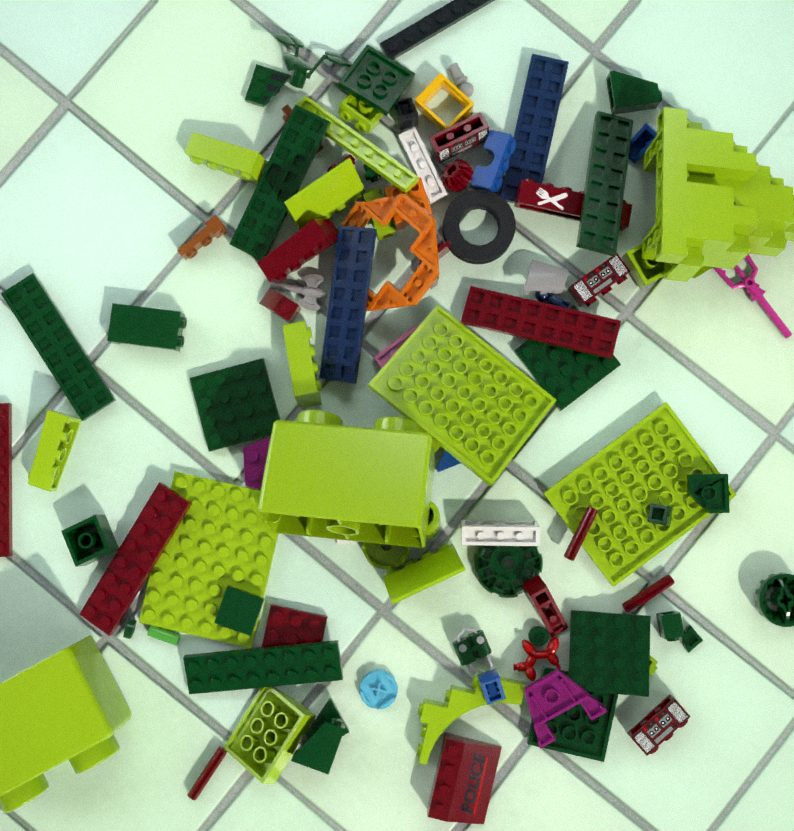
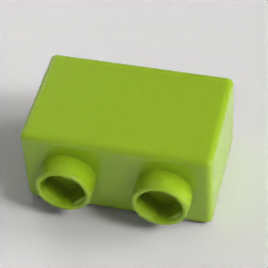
M322 410L302 411L297 415L296 421L276 420L272 427L257 512L274 533L424 548L435 468L432 437L428 433L421 432V427L418 423L402 417H382L376 420L374 428L344 426L343 420L339 416Z
M92 635L81 639L0 683V807L3 813H9L45 792L49 788V783L43 773L69 760L75 773L80 774L95 767L119 751L120 746L114 733L131 718L132 714Z

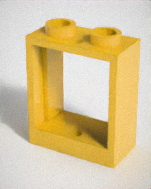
M442 73L415 99V107L440 131L469 118L474 112V103ZM441 89H444L464 108L448 126L426 107Z

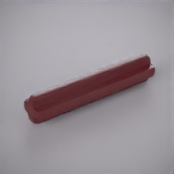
M591 506L587 507L564 554L565 558L571 561L575 559L598 513L597 509Z
M666 575L624 602L622 606L627 613H630L672 586L675 582L670 575Z
M218 747L188 792L187 796L195 801L227 754L223 747Z

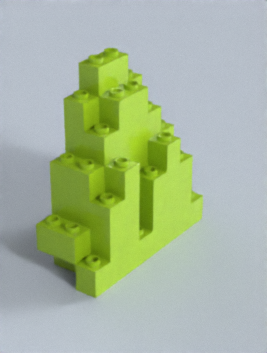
M664 107L657 117V135L644 153L643 171L651 172L656 166V224L642 240V259L664 262L665 280L687 282L703 266L733 269L748 254L774 257L779 255L786 248L787 241H794L793 187L784 186V179L772 177L769 166L758 165L756 154L748 153L747 146L735 145L733 133L703 130L702 123L689 122L687 110Z

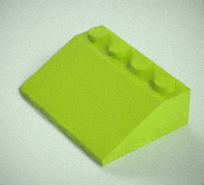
M348 158L284 203L291 219L300 230L313 219H332V216L337 212L342 213L348 208L347 205L353 201L354 203L360 201L363 198V194H365V190L351 159Z
M448 542L438 546V551L434 553L427 551L420 555L421 559L414 561L410 559L403 563L404 567L396 569L395 567L385 571L386 575L383 576V580L392 605L465 571L466 569L454 545H449Z
M276 687L260 688L223 748L262 784H275L316 715L303 704Z

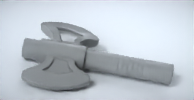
M319 274L303 276L301 279L307 283V286L281 282L270 283L271 289L305 295L303 299H298V303L308 310H320L321 307L317 304L316 297L326 298L327 296L326 290L318 288L320 283L326 281V278Z

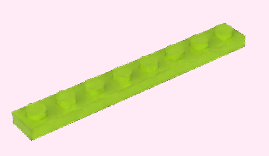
M307 96L297 104L330 121L331 124L325 134L328 138L405 194L419 181L416 174Z

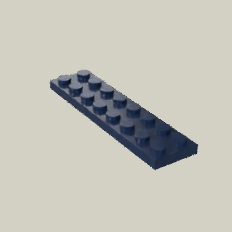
M536 54L531 56L513 137L516 141V148L510 156L509 167L505 173L500 195L507 202L515 203L517 186L522 180L533 179L536 183L540 184L543 182L568 69V61Z
M339 225L319 376L321 379L357 384L377 229Z

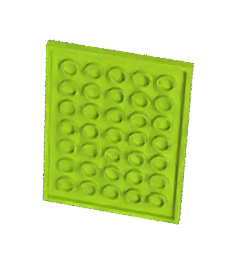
M438 304L367 386L405 418L418 423L422 432L430 434L433 441L489 486L493 485L556 402L554 397Z
M665 402L543 492V494L573 535L587 507L591 506L598 510L581 546L610 585L614 587L712 514L707 513L688 495L687 475L720 474V472L668 403ZM729 486L730 501L732 498L736 496V494ZM650 503L673 507L670 526L647 522Z
M175 471L171 489L192 502V505L150 572L139 623L252 648L260 614L251 636L214 622L228 585L263 598L265 596L279 533L272 532L257 512L261 490Z

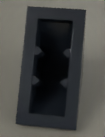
M412 98L398 100L394 108L399 129L418 126V112Z

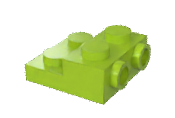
M351 94L340 103L338 111L343 121H350L355 125L358 132H365L366 134H369L384 116V114Z

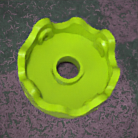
M362 542V550L367 561L372 566L380 569L390 570L403 564L410 552V547L392 545L389 550H384L381 544Z

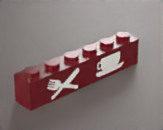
M524 179L517 186L514 207L580 221L584 191L575 192L569 187L557 188L551 183L540 184L536 183L533 179ZM623 200L620 231L629 227L633 205L628 204L625 200Z

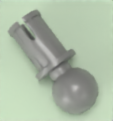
M457 62L451 64L447 71L453 78L454 85L456 87L460 86L459 90L467 97L472 96L474 88L471 83L466 82L468 77L463 74Z

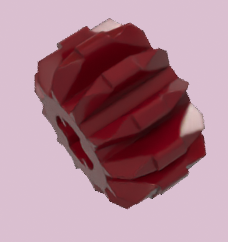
M457 158L454 162L450 161V164L445 166L446 169L442 172L443 176L441 177L443 184L448 190L459 192L460 189L464 190L465 186L469 185L468 182L473 179L472 174L474 171L467 161Z

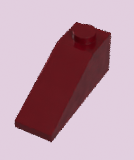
M539 575L523 583L529 599L551 637L569 628L548 587Z

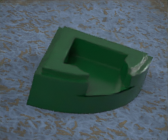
M688 624L684 629L682 643L685 650L689 653L703 639Z

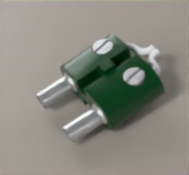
M467 627L462 628V632L457 636V640L452 643L462 666L466 665L470 676L476 675L472 662L476 661L475 659L483 658L487 668L493 667L494 665L489 655L492 650L484 631H476L473 628L467 629ZM465 631H473L469 636L460 638Z

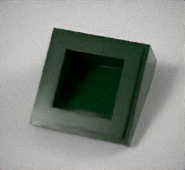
M650 503L647 522L670 526L673 507Z

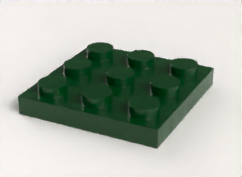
M367 44L341 78L338 87L387 116L414 79L415 73Z

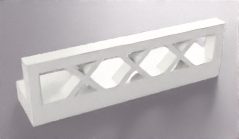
M460 520L461 545L539 546L540 526L537 521Z

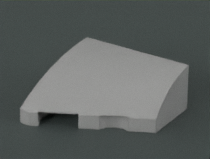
M532 259L523 294L529 295L531 291H539L540 294H561L569 270Z

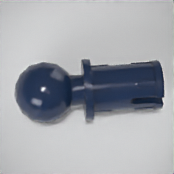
M539 291L535 292V298L539 302L547 301L549 302L548 304L568 308L570 302L561 299L556 294L552 296L550 293L540 294Z

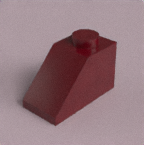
M271 288L268 289L259 303L289 324L294 321L301 310L297 303Z

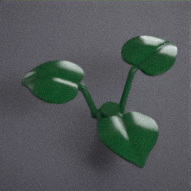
M273 34V37L278 41L293 46L295 49V55L283 53L282 59L288 71H293L289 84L296 88L303 89L306 78L310 79L312 73L325 59L348 67L352 65L344 56L325 51V54L312 67L308 62L298 58L299 47L304 48L301 40L288 34Z

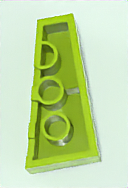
M305 321L282 325L293 392L299 408L320 405L322 404L320 395L322 386L320 380H317L316 375L319 373L317 362H314L313 356H316L314 344H310V338H313L311 327H307Z

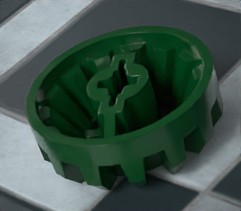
M782 572L770 574L766 580H761L760 588L755 591V594H757L755 605L760 610L759 614L768 622L781 627L794 626V575ZM773 587L774 591L771 593L770 598H766L768 590ZM771 601L773 605L777 606V611L772 610L767 602Z

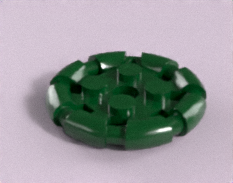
M478 545L479 549L473 558L474 572L477 573L481 586L489 593L498 594V597L515 598L521 593L526 594L523 583L530 579L532 580L533 577L542 573L543 558L542 554H539L538 546L497 547ZM486 550L492 552L489 559L484 557ZM530 551L532 557L527 559L525 552ZM506 558H511L514 562L510 569H506L503 566V561ZM489 568L492 574L486 576L484 569ZM527 568L533 569L530 576L525 575ZM498 580L504 582L502 588L496 586ZM519 580L521 585L514 588L512 582Z

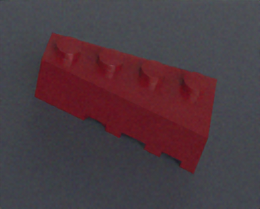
M313 219L260 260L258 265L269 282L280 283L287 278L288 274L297 271L303 264L335 244L338 231L331 219Z

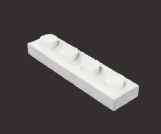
M416 127L399 134L398 138L418 178L421 177L429 203L432 204L447 197L448 194Z

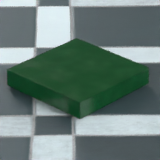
M228 585L214 623L251 636L265 598Z

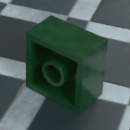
M95 514L61 531L75 567L87 566L119 549L106 515Z

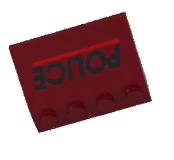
M445 732L428 802L427 816L446 822L484 824L502 746Z

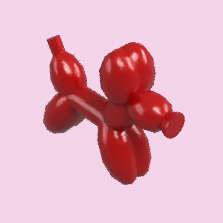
M553 637L545 651H535L534 646L529 641L522 640V647L529 656L526 662L513 664V670L525 671L526 677L530 681H534L536 679V671L533 666L536 663V659L547 658L557 669H561L559 659L555 654L559 646V639Z

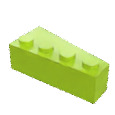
M195 132L192 133L185 150V154L194 164H204L212 170L222 171L256 185L268 163L259 152Z
M47 410L33 466L28 474L29 485L49 492L57 490L82 422L80 418L58 411Z

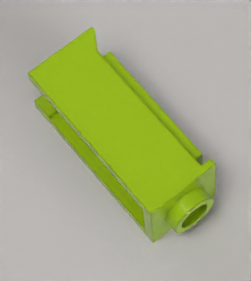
M371 188L363 194L364 202L384 198L381 188ZM371 217L374 229H377L376 235L379 241L397 235L392 219L385 227Z

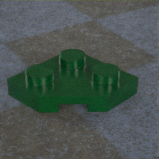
M728 474L687 475L688 495L707 513H730Z

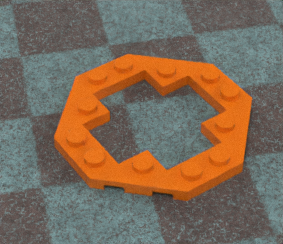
M407 194L378 198L367 202H356L341 224L342 226L365 227L370 218L373 217L382 226L386 227L394 214L398 213L420 233L409 249L422 261L420 266L401 291L390 281H386L377 294L369 288L366 311L416 306L439 276L435 218Z

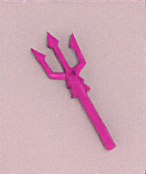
M749 254L743 258L747 260L753 269L748 278L738 265L734 267L735 271L742 278V282L734 284L726 276L725 270L713 267L732 289H746L747 295L750 294L751 302L757 300L785 338L792 335L788 327L764 298L763 294L766 291L759 288L760 285L755 283L754 279L759 269Z

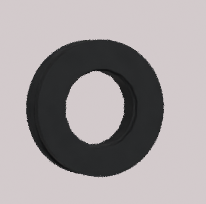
M483 189L470 190L456 197L448 206L443 220V238L445 242L450 241V251L458 259L470 264H487L495 261L507 251L515 234L516 221L510 205L500 195ZM471 210H486L496 219L498 232L496 237L488 244L479 246L471 244L460 233V220Z

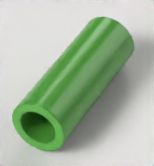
M152 625L147 633V636L175 646L178 645L181 637L180 634Z

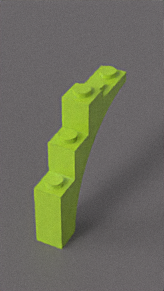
M473 676L471 688H474V690L451 685L450 690H446L444 701L447 704L425 698L423 704L419 703L417 715L420 716V722L426 723V725H422L420 736L423 737L422 744H418L416 756H419V763L427 765L435 742L454 720L470 710L487 705L478 676ZM499 676L506 699L492 704L509 703L521 705L525 684L522 681Z

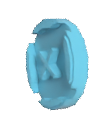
M374 669L362 678L359 694L362 701L368 707L384 709L389 707L396 699L398 684L390 672L383 669Z

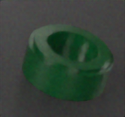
M128 619L123 635L124 638H132L137 623L136 620Z
M534 626L530 629L528 638L533 645L543 646L548 641V633L543 627Z

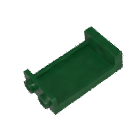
M112 303L107 341L112 344L121 343L180 352V348L184 346V336H182L183 329L186 328L187 318L180 311Z

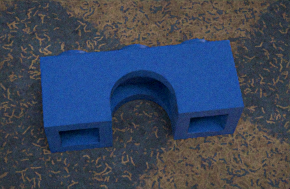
M490 129L483 148L489 154L494 155V160L487 167L476 166L470 184L475 189L488 190L497 194V191L502 186L504 172L508 170L510 156L515 151L516 141L511 134Z

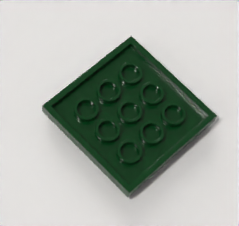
M573 305V306H571V307L569 308V309H573V310L579 311V310L576 308L575 305ZM527 340L513 351L540 387L556 399L554 404L559 411H562L621 365L614 355L612 359L532 340Z
M264 358L190 378L209 452L270 436L273 423L276 420H280Z
M571 610L568 676L587 692L649 697L651 616Z
M543 666L541 678L556 670V668ZM561 670L568 676L569 671ZM588 692L607 709L606 713L594 720H591L583 706L578 704L547 721L546 723L555 735L556 740L543 748L604 762L618 694ZM531 719L527 744L539 747L533 719Z

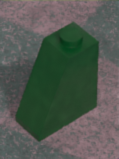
M610 71L606 78L612 115L656 109L662 101V92L658 88V83L617 71Z
M327 717L296 749L291 761L329 775L346 724L342 723L343 720L340 718Z

